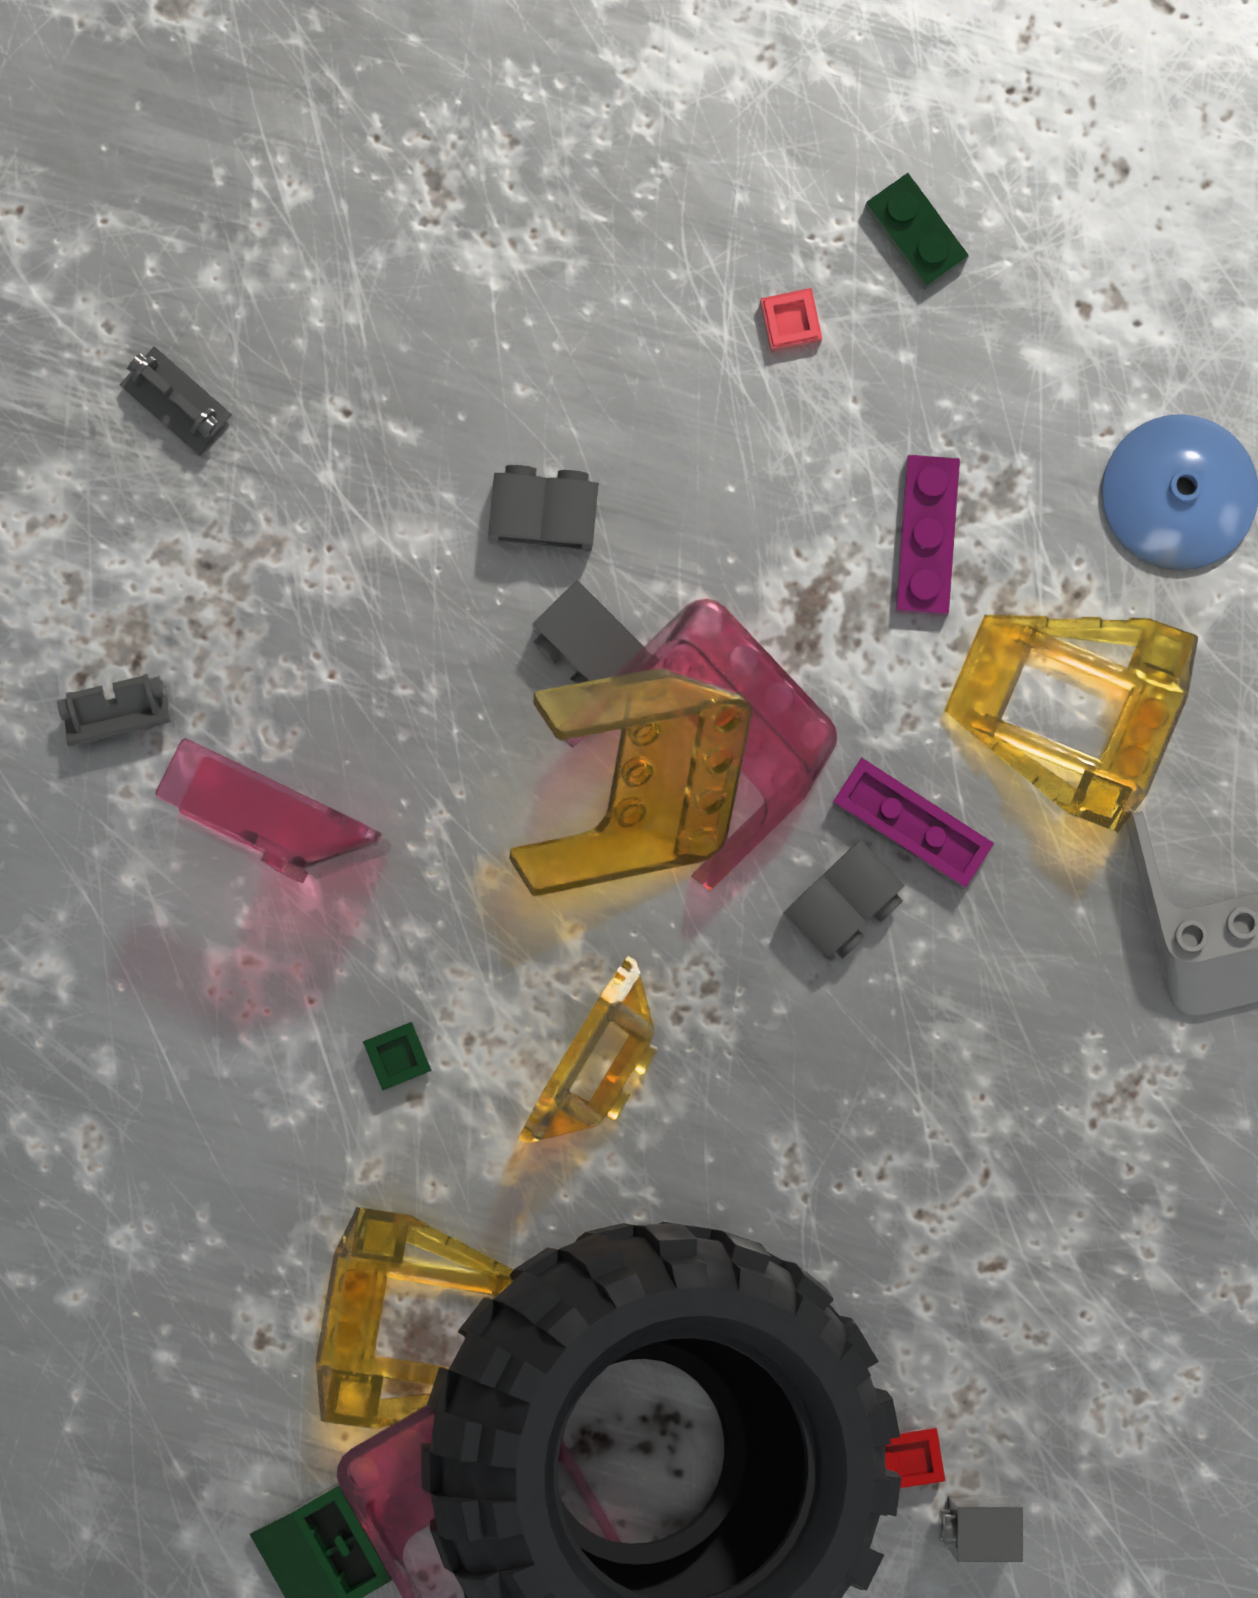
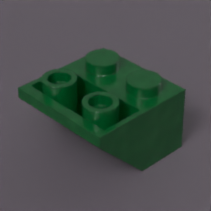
M344 1480L339 1481L250 1533L253 1542L285 1598H363L392 1581L395 1575L393 1567Z

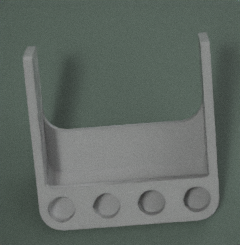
M1143 811L1132 813L1125 817L1168 994L1173 1005L1182 1013L1197 1016L1258 1002V893L1196 908H1183L1174 905L1166 897L1161 885Z

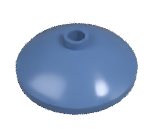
M1193 415L1162 416L1135 428L1113 451L1102 480L1103 510L1115 537L1138 559L1150 565L1168 570L1198 569L1225 557L1248 533L1258 507L1257 474L1244 446L1224 427L1208 419ZM1180 478L1191 480L1194 484V493L1191 495L1181 494L1177 489V480Z

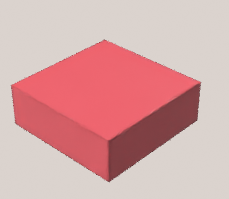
M812 288L761 298L760 304L771 352L822 342V333Z

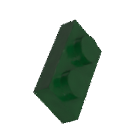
M909 173L903 175L866 202L865 208L925 290L968 259V253Z

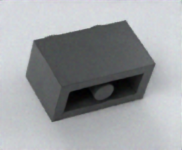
M578 580L532 623L533 630L539 635L533 641L536 647L554 664L562 658L576 672L570 678L572 683L591 701L599 695L608 703L651 661L652 654Z
M948 1496V1509H939V1540L944 1542V1548H948L957 1562H1023V1507L1012 1496Z

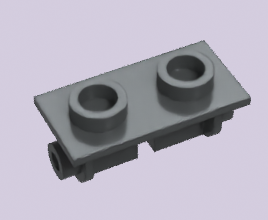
M155 346L146 356L140 353L130 362L127 367L130 373L119 384L197 454L232 416L226 408Z
M149 673L143 674V676L114 682L112 685L116 698L108 700L102 685L76 692H67L65 699L57 700V706L61 720H65L68 747L86 742H97L107 737L136 730H147L154 726L171 722L166 686H163L161 676L151 678Z

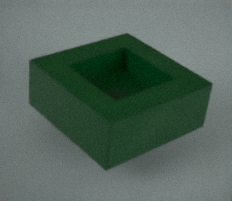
M413 1022L363 1041L382 1091L432 1071Z

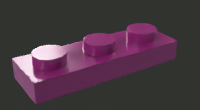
M908 455L906 458L895 612L948 616L960 458Z
M862 757L832 802L962 888L967 887L994 845L992 841Z

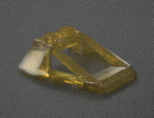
M984 615L944 711L1066 813L1118 833L1147 796L1185 706L1190 688L1198 636L1150 618L1103 620L1101 617L1052 619L1047 616ZM1058 638L1136 646L1128 667ZM1030 650L1129 690L1101 760L1002 720ZM1020 750L1082 775L1077 789Z
M627 955L621 967H619L598 998L533 1108L534 1112L531 1113L518 1139L525 1143L540 1141L596 1127L601 1124L605 1116L615 1121L631 1095L622 1089L632 1071L641 1076L643 1075L658 1048L650 1044L654 1036V1026L637 960ZM612 1022L628 1033L629 1036L591 1100L587 1101L570 1091Z
M356 1207L333 1255L316 1356L321 1421L377 1429L391 1426L393 1423L415 1418L425 1419L435 1416V1409L427 1406L431 1393L380 1399L383 1378L433 1386L439 1367L448 1370L450 1368L448 1366L375 1355L387 1278L494 1295V1299L513 1282L509 1276L513 1269L487 1257L409 1214ZM406 1242L473 1270L405 1260L403 1257Z

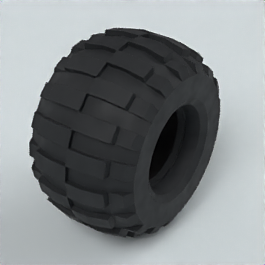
M669 1222L646 1225L622 1223L586 1231L572 1244L560 1249L547 1247L510 1273L509 1276L513 1282L494 1299L484 1297L458 1330V1333L463 1335L465 1339L449 1370L439 1367L427 1403L428 1407L435 1409L431 1443H421L422 1489L431 1495L435 1518L430 1520L431 1535L444 1568L454 1574L464 1591L465 1598H842L850 1586L867 1591L884 1557V1554L870 1548L880 1515H897L902 1477L897 1472L886 1469L885 1445L891 1444L890 1439L900 1437L894 1402L888 1391L875 1388L870 1377L871 1374L867 1368L879 1361L852 1318L840 1316L830 1305L834 1298L827 1288L797 1263L784 1261L767 1252L761 1243L721 1230ZM649 1359L671 1364L684 1371L697 1381L708 1394L721 1421L724 1436L723 1466L718 1484L710 1500L689 1524L659 1540L631 1544L615 1542L590 1532L575 1519L562 1501L558 1489L560 1446L570 1415L579 1398L597 1376L608 1366L627 1360Z

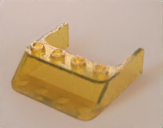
M667 669L646 670L534 692L533 704L558 740L621 729L608 809L602 821L591 830L581 834L510 849L509 860L533 896H542L699 863L710 859L722 849L728 837L752 717L751 706L743 695Z

